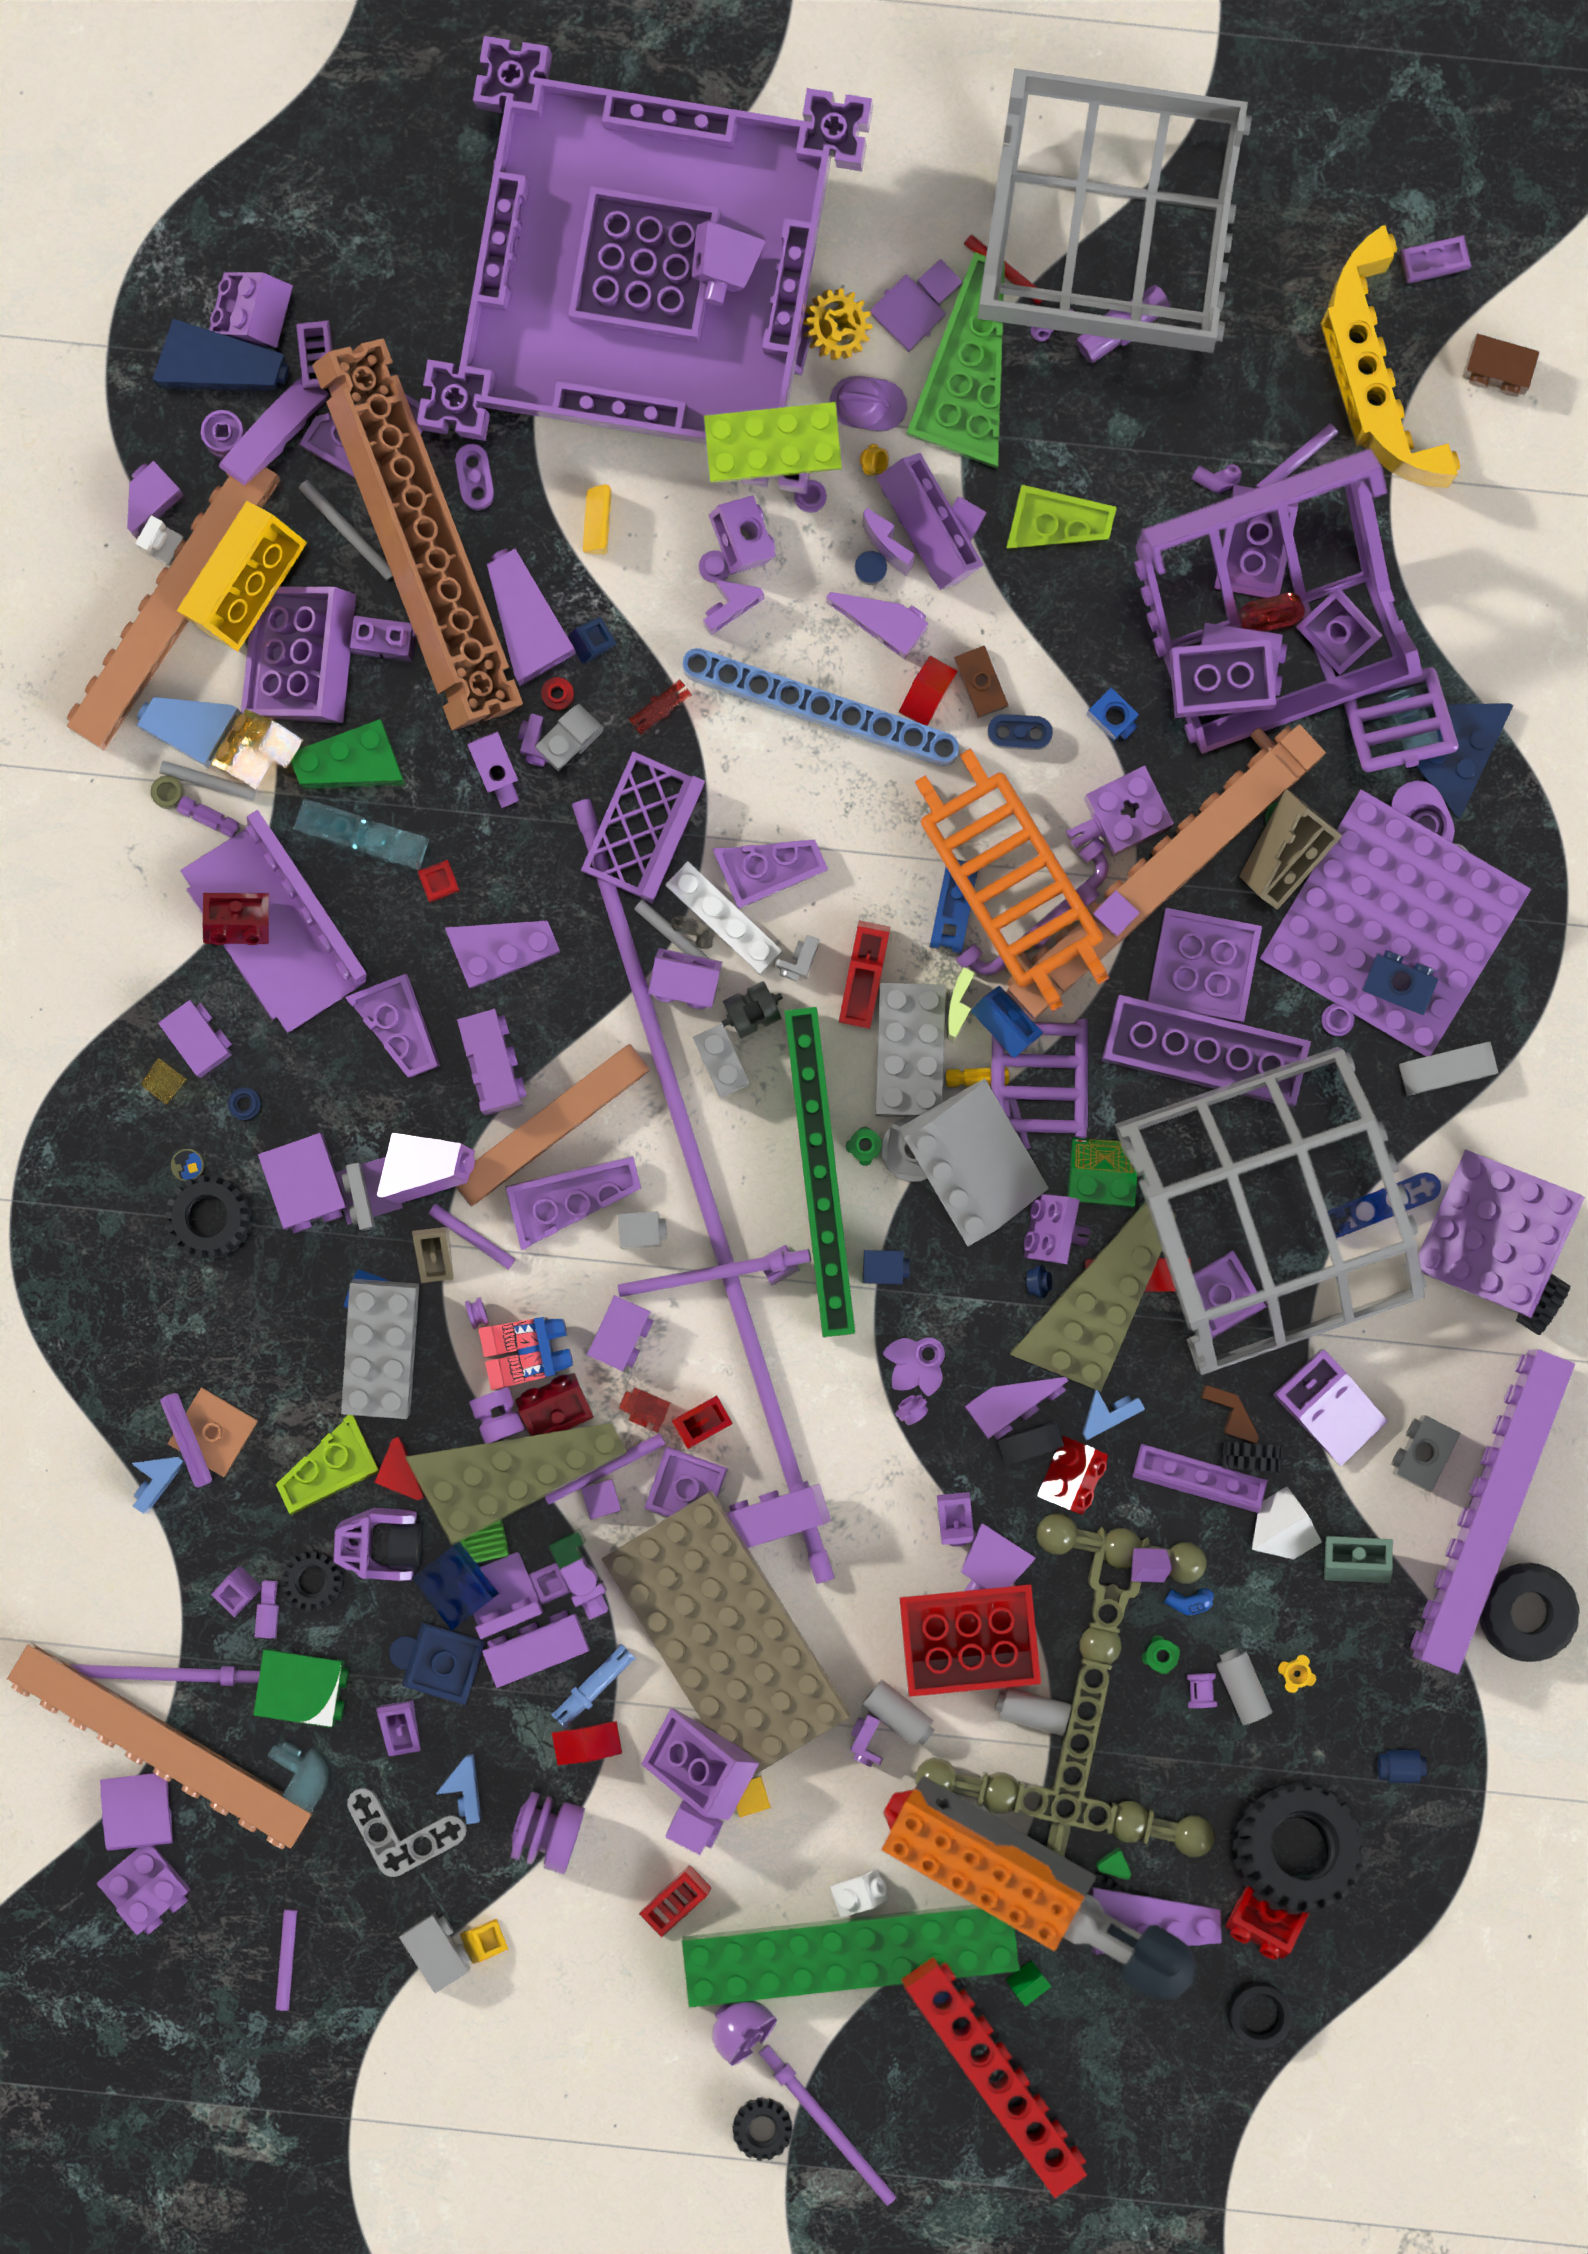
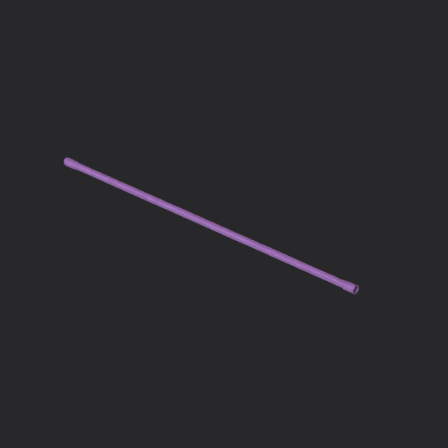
M584 799L573 803L572 807L589 853L599 825L591 799ZM602 840L600 842L598 849L604 847ZM606 852L594 856L592 861L594 869L601 872L611 869ZM597 879L717 1264L719 1266L734 1263L651 996L648 994L649 989L617 887ZM738 1275L722 1278L789 1493H791L789 1486L801 1483L803 1480ZM814 1527L801 1531L816 1584L834 1579L835 1576L827 1551L823 1547L818 1528Z

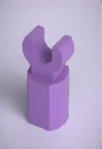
M262 1581L261 1603L257 1604L255 1637L277 1638L279 1604H276L278 1581Z

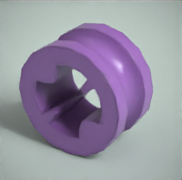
M477 1297L474 1303H471L469 1300L465 1301L473 1329L478 1328L480 1323L485 1324V1326L489 1325L482 1298Z

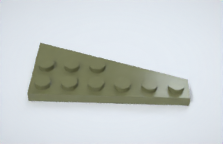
M1146 1202L1122 1227L1116 1237L1103 1248L1087 1269L1085 1268L1054 1302L1048 1312L1035 1323L1029 1333L1011 1350L1010 1355L1100 1392L1102 1391L1162 1251ZM1172 1213L1175 1220L1177 1214Z
M612 1423L408 1456L405 1457V1460L451 1545H454L625 1455L627 1450Z

